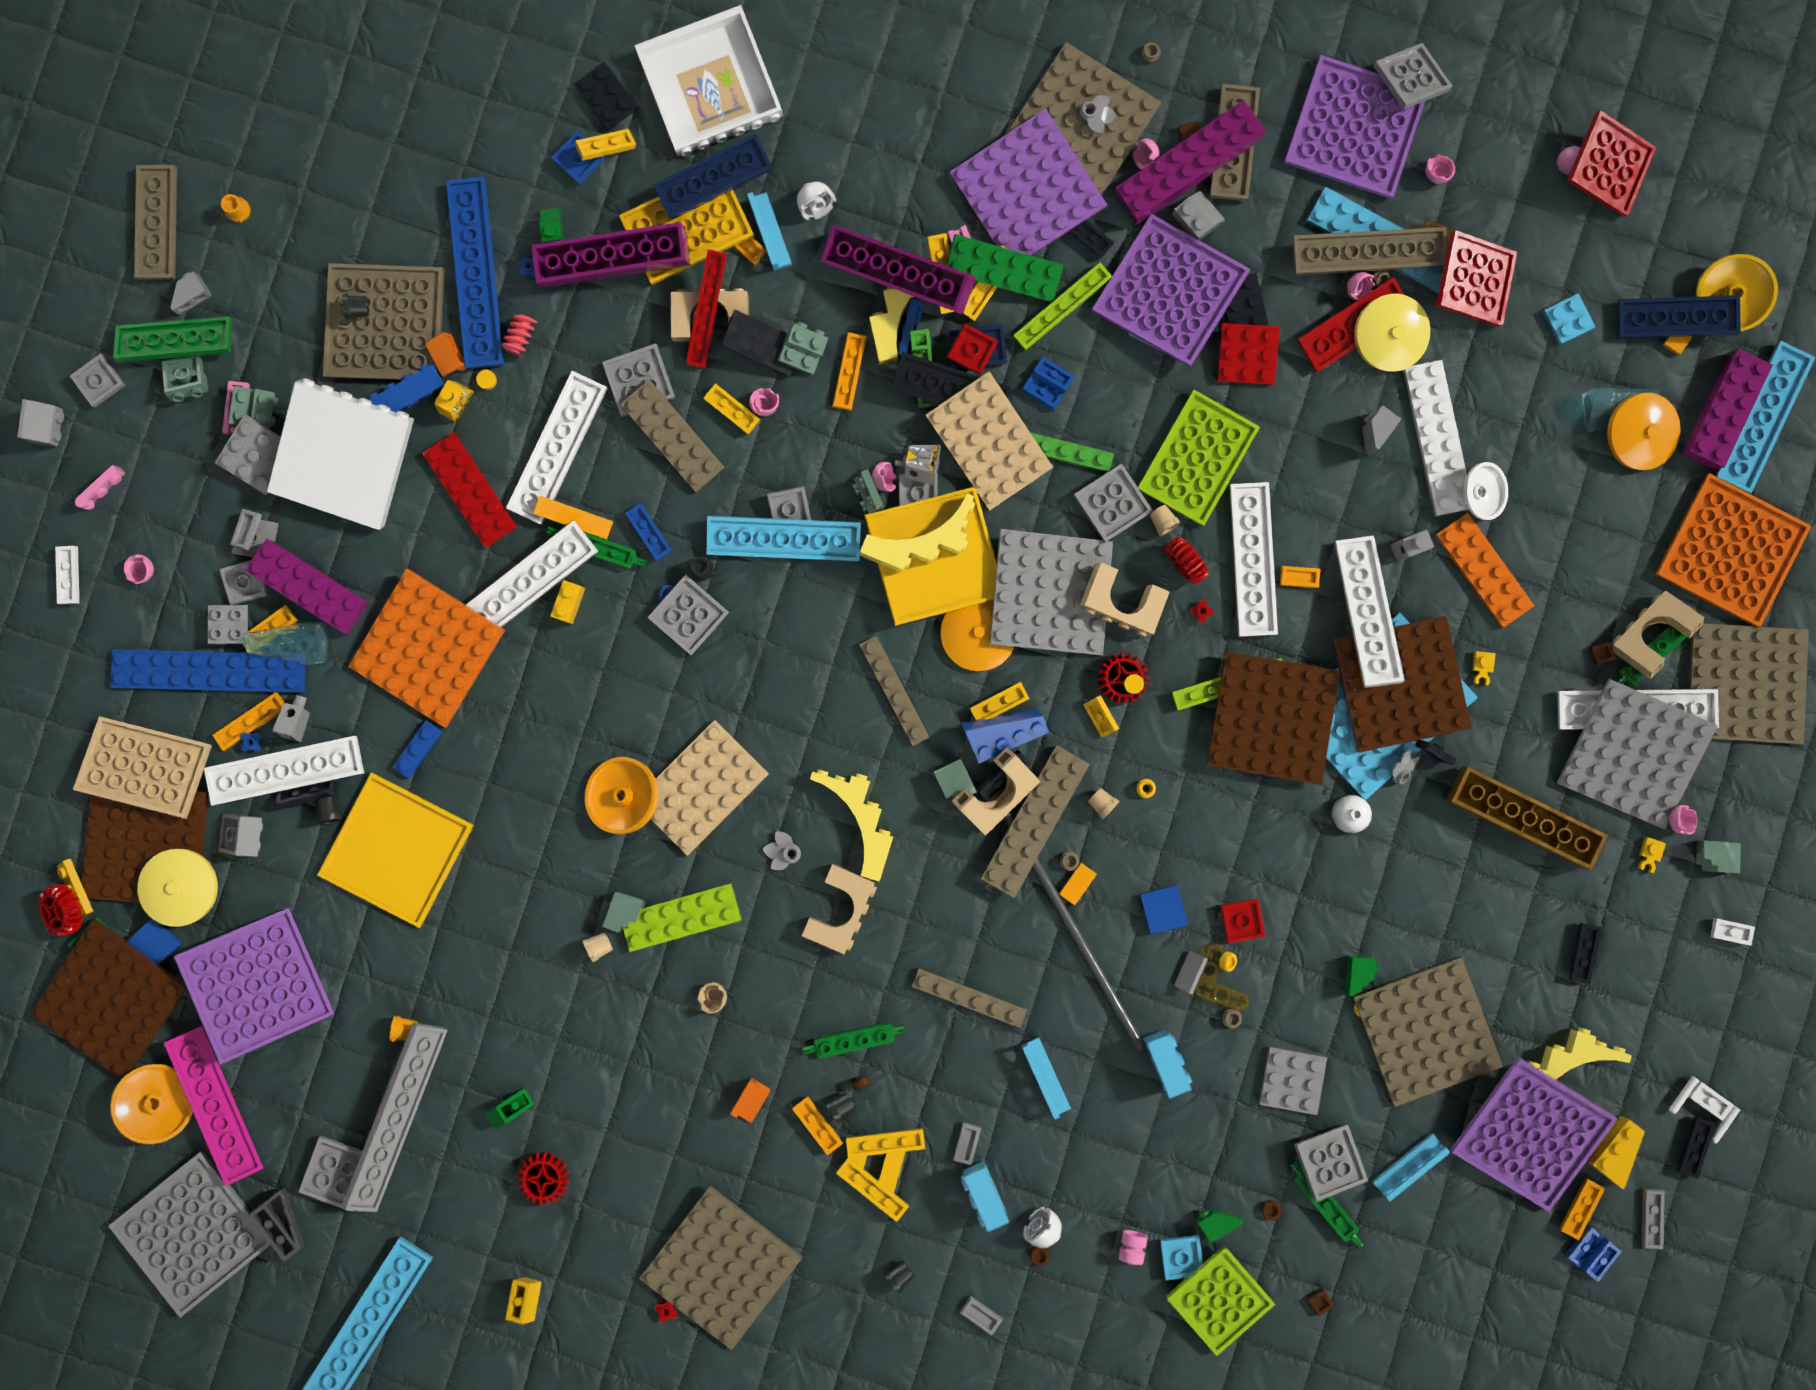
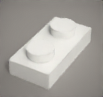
M1714 918L1710 937L1751 946L1755 927Z

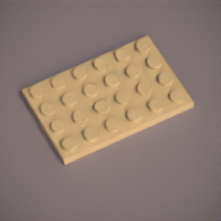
M987 372L926 414V417L973 487L976 488L977 493L989 510L1053 468L990 372Z
M99 716L73 790L187 819L212 746Z
M714 720L656 778L658 802L650 819L688 856L769 773Z

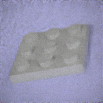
M1423 43L1380 59L1374 64V68L1403 110L1449 92L1453 87Z
M656 343L602 362L621 417L629 414L620 404L649 379L668 401L675 399Z
M245 414L215 463L267 495L281 436Z
M1122 464L1073 495L1104 542L1109 541L1153 512Z
M685 574L648 618L692 656L729 612Z
M1269 1046L1259 1104L1317 1115L1327 1057Z
M1342 1125L1294 1144L1314 1201L1322 1200L1368 1181L1348 1125Z
M321 1135L317 1141L299 1193L342 1208L341 1205L363 1151Z

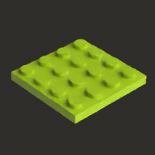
M1225 1245L1166 1296L1167 1300L1216 1356L1275 1305Z

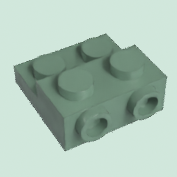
M797 322L796 324L789 325L777 361L814 375L828 338L824 336L825 333L817 329H814V331L808 330L807 325Z
M201 355L178 357L162 361L164 393L171 401L182 402L186 397L192 396L197 398L201 397L203 393L208 392L207 376L203 372Z
M233 386L228 425L237 426L243 415L246 414L268 429L270 427L274 428L275 416H272V410L276 409L278 404V398L274 397L275 392Z
M868 469L862 471L860 476L854 478L855 484L852 486L856 495L860 494L863 501L860 504L864 513L868 511V514L884 510L883 503Z

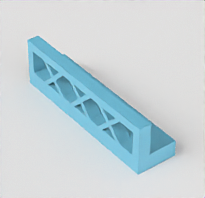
M753 192L748 193V199L773 270L776 271L792 265L767 193L754 196Z
M1039 1037L1021 1044L1051 1113L1054 1119L1060 1117L1059 1114L1071 1108Z
M1430 1133L1372 1182L1390 1202L1450 1152L1439 1142L1434 1134Z

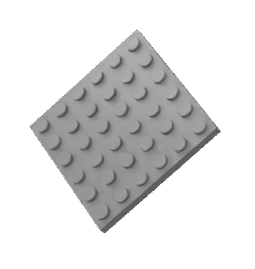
M1000 529L989 644L1103 656L1106 621L1102 620V616L1096 613L1095 615H1090L1084 612V608L1079 607L1095 564L1102 562L1111 566L1113 542Z
M1608 678L1557 783L1666 829L1669 823V814L1678 805L1718 725Z
M204 1151L199 1152L108 1226L180 1318L270 1246V1243L248 1216L252 1212L230 1184L225 1186L219 1170Z

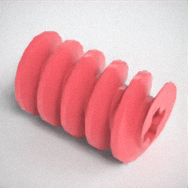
M519 314L513 315V319L516 322H510V326L513 329H507V333L510 336L504 337V340L508 343H502L501 346L506 351L523 357L519 353L520 351L526 352L522 344H529L525 337H532L528 330L534 331L530 324H537V321L526 315Z

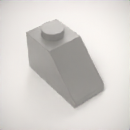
M193 271L184 274L182 279L177 281L170 307L172 311L181 315L212 296L201 276Z

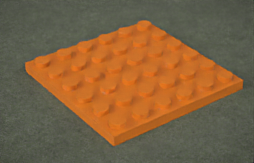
M1708 473L1705 475L1655 575L1753 626L1761 627L1811 525Z
M406 569L348 667L446 728L504 634L505 629L415 572Z

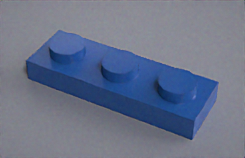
M911 299V303L908 304L906 309L907 320L902 326V341L898 344L900 356L902 352L912 355L910 331L918 330L923 308L922 303L917 299Z
M642 503L625 513L657 562L673 552Z
M426 720L393 768L407 778H411L443 731Z

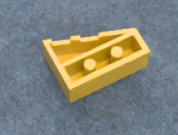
M1620 1115L1586 1162L1613 1184L1624 1190L1645 1131L1630 1119Z

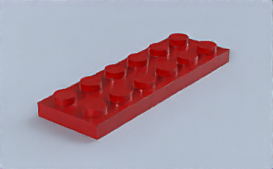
M1394 277L1388 279L1297 339L1315 372H1319L1356 347L1354 338L1356 321L1360 312L1369 302L1383 295H1404Z
M455 432L422 452L485 548H488L518 528Z

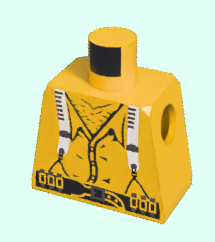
M448 380L434 403L438 413L456 423L474 391L456 381Z

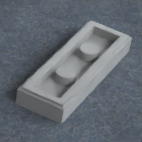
M1643 1188L1641 1247L1644 1249H1663L1665 1196L1663 1189Z

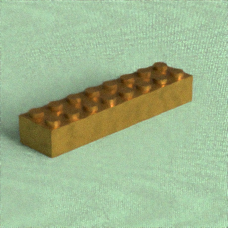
M1461 767L1445 800L1586 870L1593 869L1608 835L1470 767Z

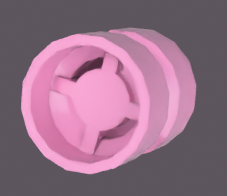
M1124 1230L1121 1243L1124 1246L1120 1247L1119 1260L1129 1264L1142 1265L1145 1257V1252L1142 1250L1146 1248L1148 1236L1141 1232Z

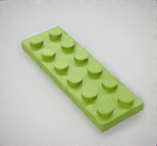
M730 883L641 908L636 922H629L627 927L623 926L629 951L632 952L738 922L742 919L733 886Z

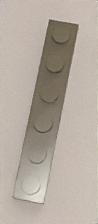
M877 636L859 644L912 746L929 738Z
M918 968L912 984L914 988L1018 1028L1021 1027L1027 1011L1025 1008Z

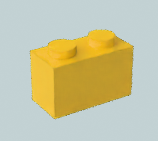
M563 580L551 617L573 624L585 588Z
M527 1277L513 1280L506 1320L520 1324L535 1321L542 1281Z

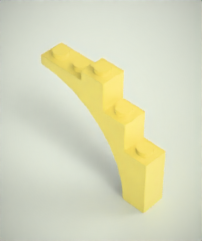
M890 287L883 291L887 313L876 312L870 317L879 365L898 361L896 345L898 328L908 304L914 298L912 295Z
M967 493L955 514L941 527L926 535L913 539L890 540L867 534L859 556L902 573L904 568L908 569L912 559L909 556L929 564L932 559L936 560L940 549H937V547L959 555L961 550L965 551L968 540H965L967 534L961 532V530H965L968 520L965 519L967 513H972L975 503L972 502L974 496Z
M819 769L817 773L812 772L810 779L825 785L837 793L855 815L864 843V863L861 876L880 881L893 836H890L891 832L879 829V832L875 831L882 809L878 808L879 804L868 801L867 804H864L870 784L867 776L856 773V777L851 776L848 783L846 782L847 778L842 776L829 777V772Z
M1579 1027L1578 1031L1570 1030L1566 1047L1556 1044L1553 1047L1546 1045L1541 1064L1529 1061V1063L1557 1080V1078L1570 1069L1584 1063L1598 1060H1617L1630 1063L1632 1055L1625 1053L1626 1049L1614 1046L1613 1049L1607 1048V1043L1597 1041L1596 1036L1590 1035V1030Z

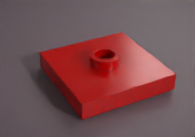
M964 323L947 355V359L981 376L998 340Z
M1258 898L1220 905L1226 943L1266 937Z

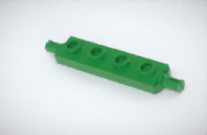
M563 525L560 530L549 526L548 530L550 531H547L546 534L554 536L566 526ZM585 533L598 550L593 555L594 557L628 569L633 564L645 567L647 560L636 557V550Z
M1670 625L1648 647L1664 658L1687 636ZM1627 664L1618 672L1620 679L1617 682L1633 686L1644 675L1630 664Z
M890 1022L817 1037L814 1038V1045L802 1048L804 1055L815 1052L818 1058H824L893 1043L895 1035L906 1033L905 1025L893 1027Z
M1296 1161L1293 1162L1296 1168L1292 1164L1290 1168L1297 1174L1294 1179L1295 1183L1344 1242L1351 1240L1357 1249L1360 1248L1358 1243L1362 1246L1363 1242L1357 1236L1359 1228L1332 1196L1314 1201L1304 1171Z

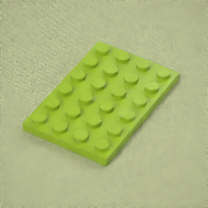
M1193 390L1140 482L1138 489L1203 527L1260 427L1198 391Z

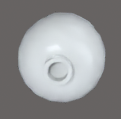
M811 182L805 184L799 191L797 206L805 219L810 220L809 217L819 219L831 211L833 208L831 204L833 200L836 202V198L832 190L824 183Z
M1347 795L1335 802L1331 816L1338 829L1346 833H1357L1369 825L1372 811L1365 799L1355 795Z
M1040 1207L1035 1210L1029 1217V1220L1032 1221L1028 1226L1025 1225L1023 1236L1032 1245L1038 1248H1047L1059 1240L1062 1224L1059 1217L1049 1208Z

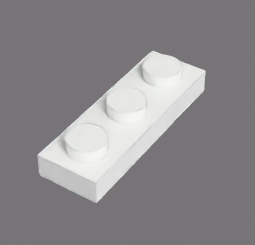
M55 547L57 604H80L78 547Z

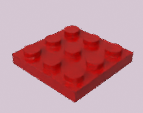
M1222 323L1217 381L1275 384L1280 326Z

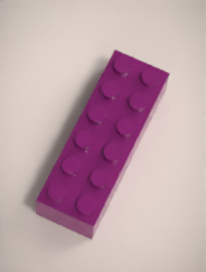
M1739 348L1728 353L1681 455L1713 471L1725 468L1773 364Z
M267 538L245 570L344 634L351 633L370 604L369 601Z

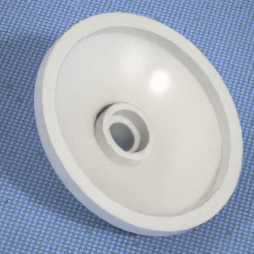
M1490 462L1475 465L1468 473L1464 484L1465 502L1471 513L1481 520H1491L1498 517L1504 510L1508 499L1506 477L1497 465Z

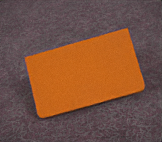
M442 332L426 342L425 345L442 376L445 377L455 370H466L464 357L452 334Z
M751 1077L730 1114L736 1118L740 1116L750 1123L753 1122L771 1089Z

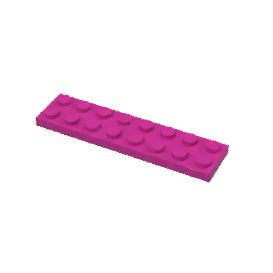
M203 1026L165 1042L166 1050L225 1186L263 1169V1164Z

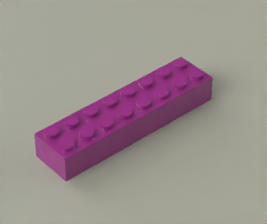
M1242 100L1117 186L1116 196L1136 225L1150 217L1151 214L1156 213L1264 139L1266 130L1247 103Z
M681 222L531 245L536 283L542 288L691 265L686 227Z
M833 225L821 258L823 263L961 314L965 311L976 277L836 225Z

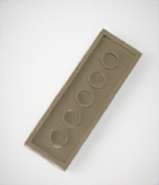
M1222 84L1218 117L1242 100L1247 103L1257 117L1260 88ZM1254 145L1212 174L1209 197L1248 201Z
M136 165L134 278L137 280H175L177 167L175 165Z
M650 379L620 404L695 492L699 491L725 468Z

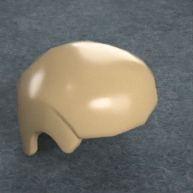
M711 982L705 984L700 989L697 998L701 1005L700 1009L708 1014L717 1013L725 1006L727 993L722 985Z

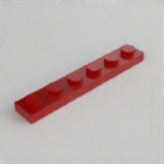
M711 249L707 251L686 364L702 368L706 367L728 253Z

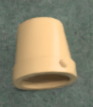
M1166 505L1157 508L1149 515L1159 536L1167 534L1180 524L1179 519L1174 516Z
M1102 788L1088 801L1102 820L1120 802Z
M605 932L582 940L593 963L613 950Z

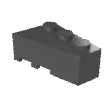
M286 1187L248 1215L283 1262L304 1247Z

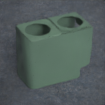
M961 759L933 771L946 798L950 796L955 798L964 788L972 795L977 792Z
M1696 841L1695 859L1696 864L1702 865V871L1740 873L1741 843Z
M620 891L614 892L602 927L622 933L624 931L623 926L627 927L629 922H636L640 909L644 908L646 900Z

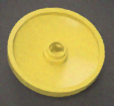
M1388 294L1377 297L1363 308L1357 318L1354 330L1355 344L1360 356L1373 368L1387 372L1404 370L1415 364L1427 349L1430 339L1429 319L1422 306L1406 295Z
M170 849L155 855L146 863L138 880V897L143 909L153 920L166 926H185L199 921L212 908L218 892L217 877L211 864L199 853L188 849Z

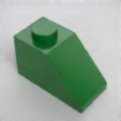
M560 208L541 210L539 224L542 243L564 240Z
M1348 955L1345 994L1354 996L1374 979L1375 974L1378 972L1376 959Z
M524 1088L485 1114L494 1129H497L535 1104Z
M1206 1209L1199 1213V1217L1196 1218L1210 1243H1213L1244 1223L1239 1215L1216 1209Z

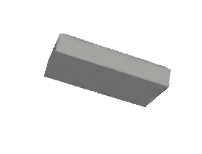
M242 509L230 545L250 551L262 515Z
M1189 950L1174 986L1193 994L1208 959Z
M962 1122L953 1161L972 1165L981 1132L980 1126Z
M972 1296L969 1297L960 1310V1314L991 1336L1003 1320L1001 1316Z

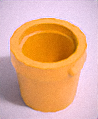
M228 194L221 200V207L230 220L242 223L249 217L251 212L250 206L243 198Z
M394 1016L390 1031V1041H406L412 1024L418 1023V1021Z

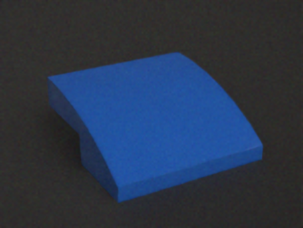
M1042 357L1021 392L1054 411L1075 376Z
M1177 885L1140 895L1150 935L1188 926Z
M153 919L148 921L127 941L158 965H161L182 944L165 925Z
M1587 1225L1580 1239L1575 1240L1565 1253V1256L1599 1282L1622 1251L1591 1226Z

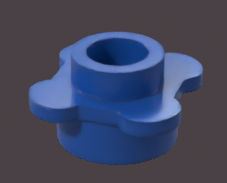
M522 257L520 259L521 268L519 273L521 275L535 276L533 258Z
M257 732L253 734L242 733L241 739L243 744L241 749L243 751H259L261 748L260 734Z

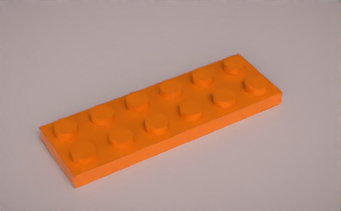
M1468 513L1435 535L1501 628L1506 627L1534 607L1532 601Z

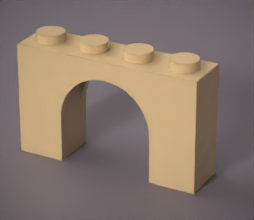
M736 288L733 291L720 290L718 305L728 313V323L735 309L749 315V295L744 289ZM677 289L676 292H671V338L673 342H690L692 320L696 312L700 289H696L695 292H687L685 289Z
M1102 562L1095 564L1079 607L1084 608V612L1090 615H1095L1096 613L1102 616L1101 619L1111 623L1115 621L1123 629L1129 630L1131 628L1136 630L1135 633L1143 637L1153 635L1169 591L1153 584L1146 586L1138 608L1131 614H1124L1114 607L1110 597L1111 588L1118 569Z
M1666 590L1661 595H1656L1651 602L1652 605L1648 609L1644 608L1640 612L1637 621H1632L1626 627V632L1622 636L1618 635L1612 643L1613 653L1649 679L1664 666L1665 658L1644 643L1641 636L1642 632L1652 624L1665 623L1671 625L1690 639L1703 625L1704 621L1702 615Z
M1008 747L993 760L1007 777L1006 788L998 798L991 802H981L964 788L952 800L959 810L985 836L1040 782Z
M832 864L825 883L837 887L850 895L854 903V913L849 921L838 926L829 925L810 917L802 936L845 954L846 950L850 951L854 943V940L851 939L854 932L858 933L862 924L859 922L861 914L866 915L869 905L866 904L869 897L873 898L877 887L874 886L875 881Z

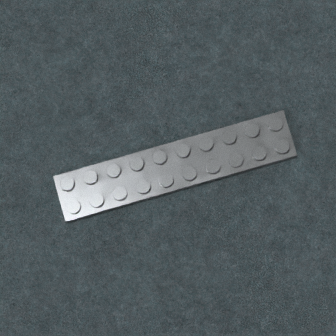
M420 1023L412 1024L341 1205L344 1210L377 1212L448 1031L444 1027Z

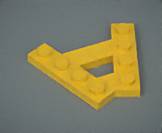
M947 233L927 236L930 260L946 266L950 252ZM977 281L972 288L963 314L975 321L997 287ZM938 305L940 314L953 312Z
M923 1128L846 1137L848 1157L836 1171V1174L897 1222L909 1205L894 1193L905 1152L925 1149ZM886 1154L878 1181L864 1169L866 1158L869 1155Z

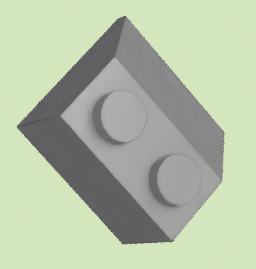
M1201 191L1188 197L1174 209L1171 215L1185 233L1199 241L1225 220Z
M23 399L17 437L34 444L58 447V442L61 440L60 427L64 420L63 409L54 405Z
M1381 406L1379 409L1374 408L1363 420L1366 422L1362 430L1368 456H1371L1381 448L1401 421L1400 417L1385 406Z
M223 813L218 852L235 856H258V851L261 847L259 841L260 832L263 829L262 818Z

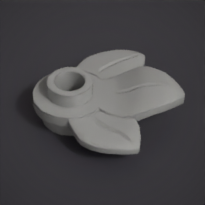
M1098 95L1092 101L1084 102L1080 107L1081 117L1087 120L1088 127L1096 133H1104V124L1112 123L1117 119L1116 113L1108 107L1110 97L1105 95ZM1091 109L1092 114H1087L1086 110Z
M1406 751L1401 756L1400 761L1393 767V781L1404 784L1409 779L1410 771L1414 769L1420 756L1411 758L1412 751Z
M776 832V842L770 843L763 848L764 853L773 859L771 869L783 870L789 863H795L801 857L800 848L794 845L791 836L784 832ZM789 850H793L795 852L794 857L788 856Z

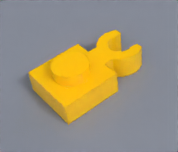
M1474 652L1472 671H1477V675L1473 679L1474 684H1479V679L1483 678L1484 686L1489 685L1490 678L1488 673H1493L1495 653Z
M1645 837L1639 854L1644 857V860L1639 863L1638 869L1644 870L1645 865L1648 864V872L1654 873L1656 869L1654 862L1661 861L1666 843Z

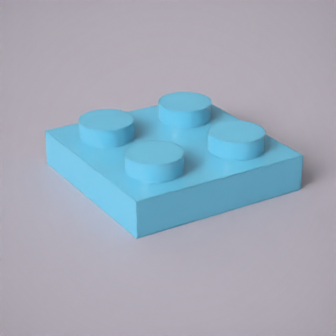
M1579 293L1542 311L1559 345L1595 328Z
M1199 1235L1160 1239L1165 1280L1187 1278L1203 1264Z

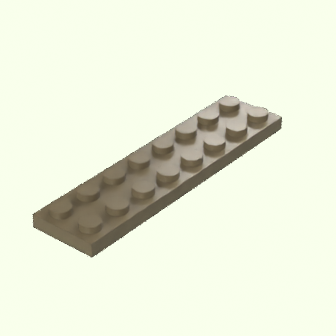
M1446 227L1294 235L1292 237L1295 275L1444 267L1448 249Z
M1058 745L1054 747L1037 777L1040 782L1028 793L980 879L1015 898L1089 767V763Z

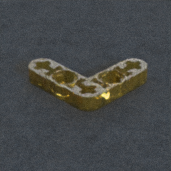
M1211 943L1207 947L1204 957L1212 959L1213 953H1211V949L1218 947L1220 955L1216 954L1214 958L1218 963L1206 962L1205 967L1213 965L1215 971L1212 975L1208 976L1203 969L1194 989L1195 993L1202 998L1237 1010L1246 1009L1249 1005L1247 995L1215 983L1220 970L1219 961L1225 950L1222 945ZM1206 983V987L1213 990L1212 997H1209L1211 993L1204 991L1202 994L1201 990L1198 989L1199 986H1203ZM1221 989L1227 993L1224 1000H1219L1216 996L1217 992ZM1231 992L1234 993L1232 996L1239 999L1242 996V999L1245 1001L1244 1004L1237 1006V1002L1230 1000Z

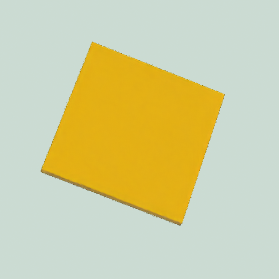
M975 487L864 516L869 535L890 540L913 539L926 535L947 522L959 509L967 493L974 496L972 502L975 503L972 513H967L965 519L968 520L965 530H961V532L967 534L965 540H968L965 551L961 550L959 555L937 547V549H940L936 560L932 559L930 564L909 556V558H912L908 569L904 568L902 573L877 563L895 626L993 601L997 562Z
M370 773L317 876L421 928L474 825L374 773Z

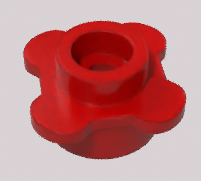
M1200 600L1196 607L1191 608V614L1200 623L1205 622L1206 618L1214 613V610L1207 606L1205 600Z
M665 1301L655 1306L660 1322L664 1323L667 1319L676 1318L677 1312L674 1305L670 1302Z

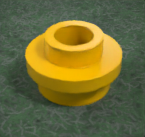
M1143 779L1138 782L1136 790L1139 796L1150 798L1154 795L1156 786L1152 780ZM1144 785L1149 786L1148 792L1143 791L1142 788Z

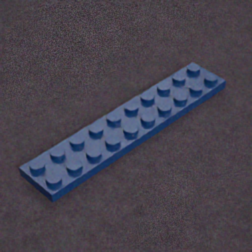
M485 177L447 180L465 368L502 366L505 364L503 347L501 346L502 335Z
M112 649L111 688L305 693L306 655Z

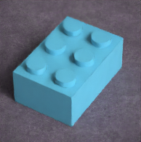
M1163 1029L1142 1038L1166 1095L1172 1098L1192 1090L1189 1085L1192 1083L1190 1075L1182 1068L1185 1065L1181 1054L1175 1051L1177 1044L1173 1035L1171 1036L1170 1033Z
M984 1160L962 1169L961 1181L965 1191H970L969 1199L973 1209H978L977 1217L981 1227H986L987 1232L1009 1223L1006 1209Z

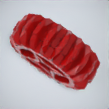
M1177 536L1164 547L1170 562L1190 583L1196 585L1209 575L1208 568L1203 559L1191 544L1183 538Z
M1121 652L1119 659L1116 654H1113L1114 661L1108 657L1106 661L1109 665L1101 664L1105 671H1098V674L1103 675V677L1098 678L1097 681L1104 682V684L1099 686V689L1104 687L1107 689L1103 692V695L1105 696L1110 693L1111 695L1108 698L1110 701L1115 696V703H1119L1122 698L1123 704H1127V698H1129L1131 703L1135 701L1134 695L1138 699L1141 698L1139 693L1131 694L1126 691V694H1121L1111 687L1119 684L1125 690L1124 681L1115 682V680L1121 677V673L1124 676L1130 674L1139 675L1143 681L1150 678V675H1143V672H1146L1148 668L1141 669L1140 667L1144 664V661L1136 663L1139 658L1138 656L1131 660V653H1128L1125 658L1124 652ZM1121 663H1128L1136 670L1127 672ZM1115 665L1117 675L1114 679L1108 681L1109 671ZM1144 681V686H1149V683ZM1143 688L1140 692L1145 693L1146 690Z
M56 884L47 887V889L40 893V898L38 899L40 905L37 907L40 909L41 921L44 922V927L48 928L49 933L61 937L78 931L83 922L81 916L84 913L81 911L80 900L77 899V894L73 893V889L68 888L67 885Z
M547 1151L543 1153V1157L540 1152H537L535 1157L530 1155L528 1157L529 1161H523L524 1167L519 1168L522 1174L517 1175V1179L522 1180L517 1184L518 1187H524L520 1194L526 1192L525 1200L532 1197V1204H535L537 1200H539V1205H543L544 1200L547 1205H550L552 1200L557 1202L559 1200L558 1196L563 1197L565 1194L563 1190H567L569 1187L565 1183H569L570 1178L565 1176L570 1171L563 1170L567 1163L561 1165L560 1161L562 1158L559 1157L555 1160V1153L548 1157ZM542 1164L538 1173L529 1174L534 1165ZM549 1166H551L557 1174L551 1173L549 1170ZM542 1175H545V1178L547 1177L545 1182L540 1179ZM531 1183L537 1185L538 1191L532 1187ZM558 1183L554 1191L545 1193L548 1184Z

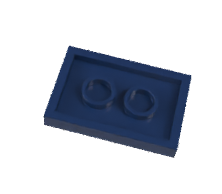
M1003 325L975 328L998 340L986 366L1007 364ZM961 329L946 331L948 352H950ZM949 360L951 368L965 369V367Z

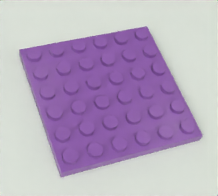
M1320 55L1284 163L1392 199L1425 101L1403 110L1379 74Z
M1044 109L950 171V175L994 244L999 247L1003 245L1007 249L1031 256L1107 207V203L1047 109Z
M1151 214L1092 308V312L1191 368L1249 274L1250 269Z
M289 908L174 956L220 1064L335 1014Z
M1517 1057L1453 1145L1451 1151L1540 1207L1550 1211L1617 1121V1118L1522 1058Z

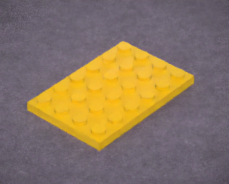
M733 190L673 220H670L659 196L619 215L626 230L681 222L686 227L691 265L646 272L651 285L706 260L708 249L723 252L754 237Z

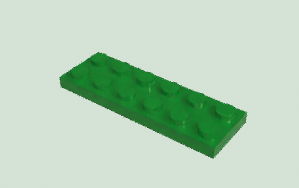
M954 234L946 264L948 267L975 276V281L1050 302L1054 301L1064 266L1063 264Z
M228 316L117 325L113 359L115 362L231 353L233 320Z

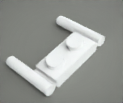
M1691 1076L1669 1108V1111L1672 1114H1676L1687 1097L1692 1099L1722 1121L1711 1138V1142L1716 1144L1735 1119L1740 1109L1697 1078Z

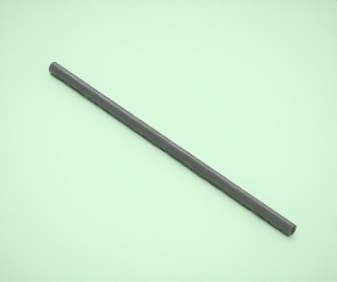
M1012 812L1004 817L1009 827L1015 818ZM1037 857L1032 866L1034 872L1137 1051L1143 1050L1146 1047Z

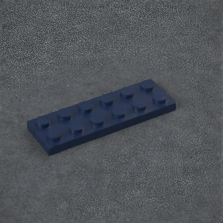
M755 133L653 185L670 220H673L773 170V167Z
M1740 295L1619 299L1618 339L1731 336L1741 334Z

